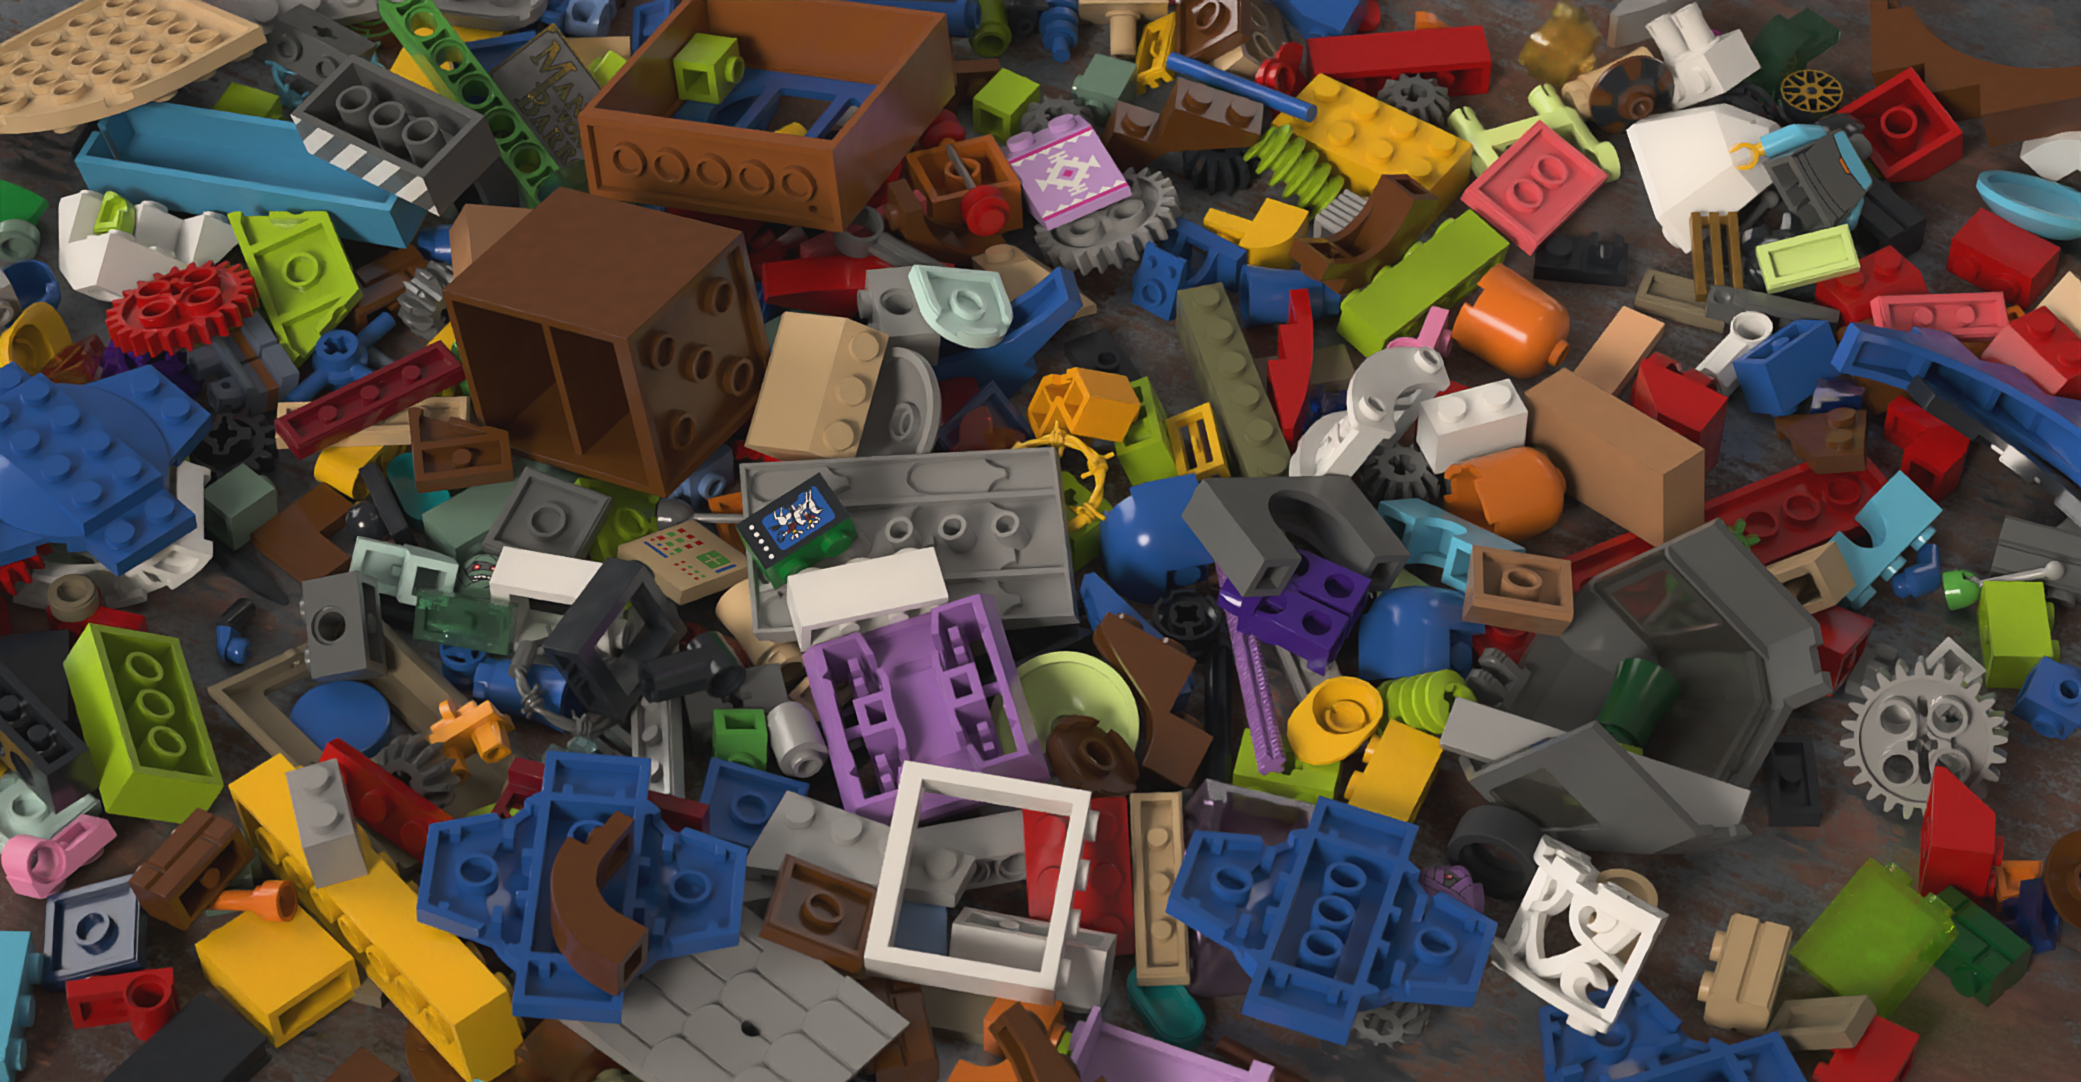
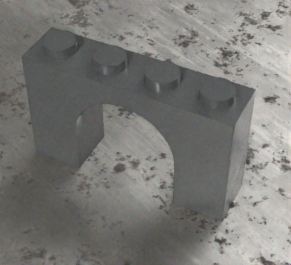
M1349 475L1203 478L1201 483L1195 488L1191 500L1181 515L1242 597L1280 596L1301 562L1302 557L1280 529L1306 540L1318 549L1328 561L1372 579L1369 592H1381V590L1390 589L1411 556Z

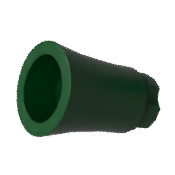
M1640 658L1624 659L1616 667L1611 688L1596 720L1618 743L1644 749L1661 720L1680 699V686L1667 670L1651 661Z

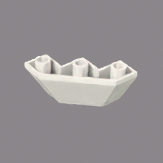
M1724 103L1648 115L1626 130L1656 220L1662 225V232L1665 238L1674 247L1681 248L1685 254L1691 251L1689 226L1691 212H1700L1701 216H1709V212H1719V216H1727L1728 212H1738L1774 184L1762 164L1765 160L1769 159L1767 155L1759 157L1757 164L1752 169L1740 170L1735 167L1746 164L1750 159V152L1745 147L1733 153H1728L1732 145L1738 142L1751 143L1752 145L1761 142L1760 137L1781 129L1776 122ZM1702 229V240L1704 241L1710 236L1709 229Z
M81 190L78 194L61 198L59 204V270L74 290L102 301L112 302L115 299L124 298L122 291L136 290L138 288L137 281L150 282L154 280V273L169 274L170 269L174 266L178 267L179 270H184L191 262H195L196 267H202L209 260H213L215 265L238 244L233 228L229 224V218L215 212L206 211L200 216L183 220L168 214V208L160 203L142 201L141 204L133 206L135 210L133 234L120 230H109L108 233L97 236L93 233V228L104 198L103 194L91 190Z

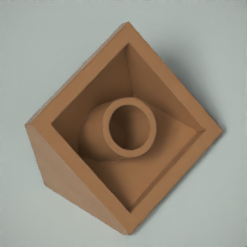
M1472 545L1462 621L1560 637L1571 624L1574 615L1571 561Z

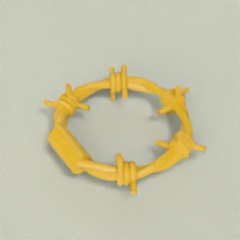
M1056 421L1051 434L1023 443L1017 441L1011 449L1037 448L1040 445H1050L1059 450L1060 458H1062L1066 447L1084 453L1088 459L1087 466L1090 471L1081 474V478L1084 479L1091 475L1095 476L1096 487L1088 503H1083V506H1078L1077 509L1072 505L1069 506V510L1077 514L1068 522L1070 534L1082 528L1086 523L1091 524L1093 520H1098V518L1102 521L1106 520V517L1099 513L1098 509L1103 500V486L1108 470L1106 460L1115 455L1114 452L1104 456L1099 455L1095 450L1086 446L1079 438L1068 434L1065 430L1061 431L1059 429L1060 421Z

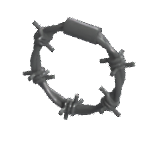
M550 625L546 626L548 636L552 632ZM548 637L533 641H521L509 666L508 674L515 679L516 688L522 697L521 704L525 706V708L521 709V713L528 712L526 715L527 720H530L534 712L545 717L554 726L572 732L573 736L577 737L576 742L580 743L583 737L587 738L589 745H593L592 733L611 728L618 722L623 721L606 717L600 723H592L587 718V713H583L580 718L577 717L575 710H572V719L547 710L543 705L544 698H541L545 691H538L540 688L538 683L531 690L526 677L538 648L542 646ZM544 651V652L542 653V655H543L544 657H546L547 654H546V652ZM615 656L612 658L605 657L602 660L611 670L618 658Z

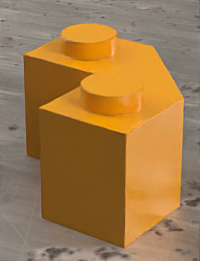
M1074 367L1067 369V373L1064 375L1050 374L1043 376L1025 416L1036 439L1051 434L1052 430H1054L1055 422L1060 421L1059 429L1061 431H1067L1068 434L1079 438L1086 446L1091 447L1095 438L1122 443L1130 426L1138 418L1141 404L1127 376Z

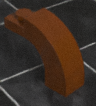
M1382 174L1363 209L1345 228L1329 237L1296 238L1288 255L1302 265L1301 271L1309 278L1323 282L1338 295L1350 293L1357 288L1360 289L1371 283L1386 265L1392 266L1408 250L1427 224L1440 199L1408 174Z
M617 810L603 827L598 825L591 831L585 844L568 836L561 846L551 874V926L555 942L561 954L569 962V965L591 984L611 995L619 996L647 962L648 928L616 912L600 895L605 886L634 851V819Z

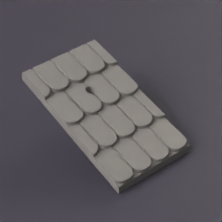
M1054 447L739 464L744 519L817 473H821L850 515L859 537L852 541L848 549L842 554L832 558L827 557L813 567L825 569L845 565L856 558L874 559L894 555L897 551L905 548L923 549L934 547L949 596L948 603L979 593L993 595L1004 631L1080 623L1060 457ZM746 549L753 634L759 641L769 640L773 643L798 641L787 605V584L774 590Z
M744 905L742 908L739 946L659 960L650 969L635 977L627 986L621 1024L558 1019L644 1082H849L899 1037L910 1024V1022L848 975L844 978L822 960L814 959L760 938L759 934L763 920ZM513 972L508 979L513 988L515 986L516 972Z

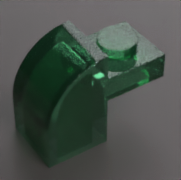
M1808 7L1790 19L1777 14L1760 30L1750 45L1761 68L1742 81L1751 82L1761 87L1771 96L1777 106L1781 98L1780 89L1782 81L1789 74L1806 70L1809 61L1838 44L1840 30ZM1760 99L1762 102L1766 103L1765 99Z

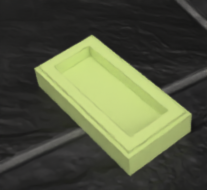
M1848 224L1756 246V255L1768 294L1856 273L1860 270L1859 260Z

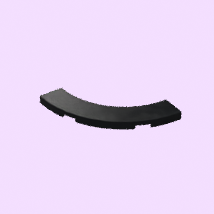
M1916 374L1907 386V389L1909 390L1908 393L1925 411L1951 426L1971 441L1975 440L1991 447L2001 455L1999 460L2030 484H2039L2051 493L2055 498L2054 504L2081 528V492L1998 427Z

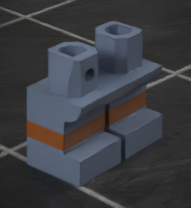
M258 310L253 312V317L242 319L244 324L242 327L228 330L229 336L216 335L212 337L213 342L211 345L204 344L194 348L193 351L187 352V370L195 381H200L214 375L218 379L207 383V397L216 414L223 412L224 407L231 404L232 409L237 408L239 412L244 407H250L252 417L278 409V403L285 402V396L298 386V369L281 344L277 343V338Z

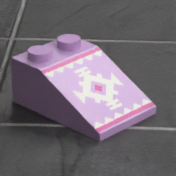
M1065 114L1056 117L1048 123V128L1034 134L1032 132H1023L1014 135L1006 141V146L1000 148L1021 183L1022 206L1048 231L1132 195L1128 183L1094 129L1079 114L1076 116Z

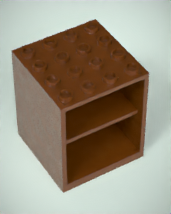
M559 186L442 289L478 424L480 427L487 425L508 431L511 455L667 499L754 414L771 352L743 231Z

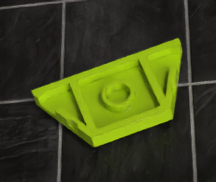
M233 211L227 214L251 275L254 277L277 339L298 369L316 350V343L319 338L325 333L333 331L364 296L332 218L327 211H305L297 215L291 214L288 211H269V216H245L242 211Z

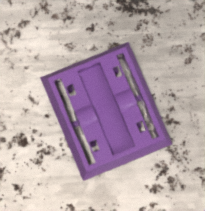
M979 593L931 608V612L862 634L858 631L813 645L802 655L845 811L891 827L904 760L1043 784L1051 780L993 595ZM980 639L984 640L996 678V682L983 686L969 645L970 642ZM847 681L850 682L854 696L853 704L859 721V725L847 728L835 686ZM997 694H1002L1003 705L1018 750L1007 755H1003L986 698ZM861 737L865 741L881 791L880 795L870 798L866 796L850 744L851 740ZM925 792L918 827L992 803Z

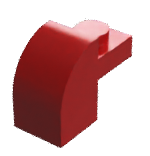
M1898 395L1888 404L1882 437L1904 450L1900 470L1938 505L1958 486L1962 479L1970 439L1925 411L1921 406L1916 405L1902 395Z

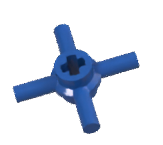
M382 312L356 336L346 330H333L322 335L316 343V350L311 354L313 355L312 367L314 372L285 396V402H309L325 387L335 391L374 372V370L368 367L369 356L367 350L396 326L393 317L387 312Z

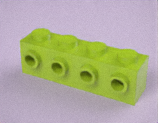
M1471 209L1467 210L1456 220L1452 217L1448 218L1439 226L1431 239L1425 243L1422 241L1416 242L1406 252L1402 261L1394 267L1386 265L1376 274L1369 286L1362 291L1357 288L1346 296L1340 305L1342 314L1336 331L1366 358L1386 349L1388 344L1394 339L1401 337L1414 338L1421 332L1431 306L1450 310L1480 287L1477 285L1480 279L1498 263L1503 264L1510 243Z

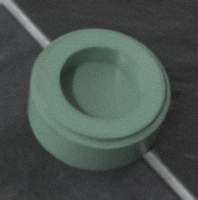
M19 219L5 220L0 223L1 259L15 263L34 259L37 256L40 245V233L34 225Z

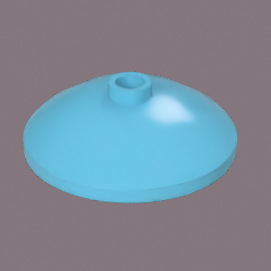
M1990 170L1979 174L1976 183L1977 190L1984 202L1997 216L2043 239L2073 240L2081 238V192L2047 179L2023 173Z

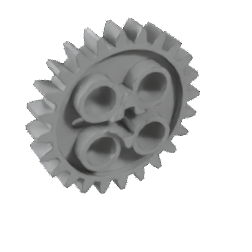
M1130 167L1124 172L1123 177L1131 189V196L1050 231L1041 224L1036 225L1035 230L1038 235L1034 237L1045 263H1051L1054 270L1058 266L1072 272L1079 268L1082 276H1086L1093 267H1097L1101 274L1105 272L1110 264L1114 263L1119 269L1122 268L1124 259L1140 260L1138 252L1145 250L1146 243L1148 241L1167 240L1169 237L1166 230L1176 228L1175 218L1182 215L1179 208L1181 202L1169 177L1164 179L1160 171L1151 175L1149 168H1144L1136 174L1134 168Z
M1919 656L1914 670H1909L1902 658L1898 659L1895 670L1896 675L1894 676L1882 666L1878 668L1876 673L1878 686L1865 679L1862 681L1860 689L1866 699L1851 696L1848 706L1857 714L1844 715L1841 725L1854 732L1842 735L1840 746L1854 749V751L1845 756L1843 763L1844 766H1860L1852 782L1854 785L1867 781L1870 782L1871 785L1866 799L1872 800L1878 795L1883 794L1886 796L1884 803L1885 812L1890 811L1896 803L1903 805L1904 819H1909L1914 807L1921 808L1924 816L1934 767L1940 766L1938 758L1948 753L1958 755L1965 763L1963 769L1951 773L1977 796L1982 798L1987 796L1988 787L1982 779L1998 782L2000 771L1991 763L2006 762L2008 752L1995 745L2008 742L2009 732L1994 728L2005 721L2006 714L2005 711H1989L1996 702L1997 695L1995 692L1982 696L1978 694L1983 678L1979 676L1967 684L1963 681L1964 665L1961 664L1953 674L1946 673L1945 658L1941 657L1933 670L1927 669L1924 657ZM1921 695L1927 698V735L1929 739H1932L1928 754L1931 780L1928 782L1923 781L1921 777L1922 746L1920 738H1916L1920 726L1917 698ZM1943 704H1953L1960 709L1963 717L1957 722L1947 723L1939 719L1935 709ZM1892 705L1902 706L1910 713L1911 719L1903 724L1892 723L1885 717L1884 709ZM1892 755H1904L1912 762L1913 769L1905 773L1895 772L1887 765L1886 759Z

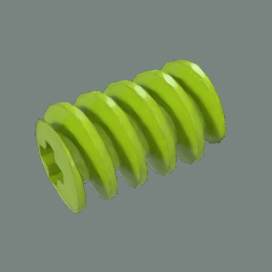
M1289 123L1278 128L1275 125L1268 129L1258 139L1257 143L1248 149L1243 156V160L1247 162L1259 156L1261 160L1255 172L1259 175L1272 169L1274 173L1268 185L1273 187L1284 181L1287 185L1281 197L1285 200L1297 194L1299 199L1295 207L1302 209L1310 207L1312 211L1309 221L1316 217L1317 213L1320 214L1322 209H1326L1327 205L1331 204L1334 198L1337 197L1344 184V178L1340 174L1328 178L1332 168L1328 162H1322L1315 166L1319 154L1315 149L1302 153L1306 144L1302 136L1289 141L1293 132V128Z
M1449 669L1384 681L1376 689L1383 701V717L1376 732L1382 737L1390 719H1393L1432 736L1442 735L1456 696L1476 703L1477 699L1463 678L1455 671Z

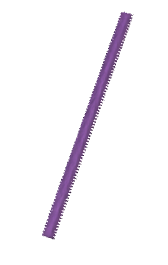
M1200 428L1209 463L1213 461L1206 428ZM1189 438V440H1190L1189 443H1190V447H1191V451H1192V456H1193L1192 458H1193V460H1194V461H1193V462H1194V467L1196 468V467H1197V463H1196V459H1195V455H1194V450H1193L1191 438ZM1219 474L1211 476L1212 478H1221ZM1216 563L1218 582L1221 588L1228 577ZM1225 610L1232 641L1231 644L1235 655L1234 658L1237 663L1240 687L1244 698L1243 701L1245 702L1246 714L1248 715L1255 758L1259 768L1258 771L1264 776L1271 771L1276 773L1285 770L1283 765L1287 760L1284 754L1281 733L1279 732L1280 728L1277 723L1278 719L1275 714L1273 697L1270 692V681L1268 680L1266 663L1263 658L1264 654L1260 645L1261 641L1253 634L1249 637L1237 631L1239 617Z

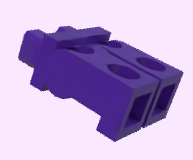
M1295 549L1302 557V560L1280 596L1242 597L1227 578L1220 589L1217 605L1239 617L1236 630L1249 637L1253 634L1264 643L1278 645L1308 661L1306 668L1323 677L1343 646L1344 640L1347 639L1365 609L1372 580L1301 549Z

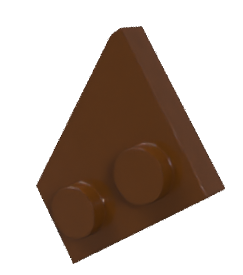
M408 408L415 482L418 494L515 481L508 431L487 425L482 427L475 426L467 420L452 416L448 422L425 417L424 411L421 408Z
M1840 407L1832 409L1828 413L1775 417L1777 438L1780 440L1790 439L1792 452L1799 458L1805 459L1807 466L1816 474L1866 471L1869 432L1867 410Z

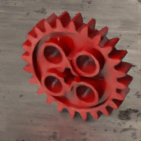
M209 260L202 267H196L195 262H191L184 270H179L178 267L174 266L170 269L169 274L162 275L156 272L153 274L154 280L150 282L137 281L138 288L136 290L122 291L124 298L113 300V308L106 310L108 318L105 319V323L114 347H121L124 354L134 351L135 357H139L149 351L151 358H155L162 351L168 350L169 355L173 356L179 348L185 347L190 352L194 350L197 343L202 342L211 345L213 342L212 337L216 335L229 336V327H242L244 325L242 319L253 317L252 309L259 307L258 298H260L250 270H243L241 264L231 267L229 261H224L215 267L213 260Z

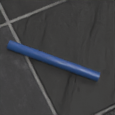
M1172 52L1167 58L1166 66L1170 70L1238 96L1262 103L1267 107L1298 119L1312 122L1317 115V107L1315 105L1176 52Z

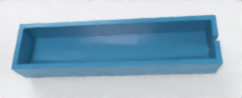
M151 101L100 119L97 125L101 132L93 131L74 160L89 190L103 195L107 191L115 192L129 200L132 204L139 205L142 201H153L166 206L168 210L202 215L203 212L209 211L228 217L227 214L233 211H242L245 216H269V211H288L295 215L305 211H327L340 238L407 249L428 212L309 153L294 122L166 102Z

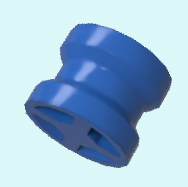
M455 629L447 633L441 639L439 645L440 657L443 662V676L458 690H474L473 679L479 663H483L486 658H489L488 639L482 632L476 629Z

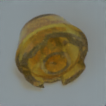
M1562 0L1550 12L1552 16L1538 32L1535 31L1518 56L1520 58L1518 63L1529 71L1528 77L1563 88L1566 83L1571 82L1576 76L1588 73L1598 60L1594 53L1603 40V36L1583 6L1577 8L1568 0Z

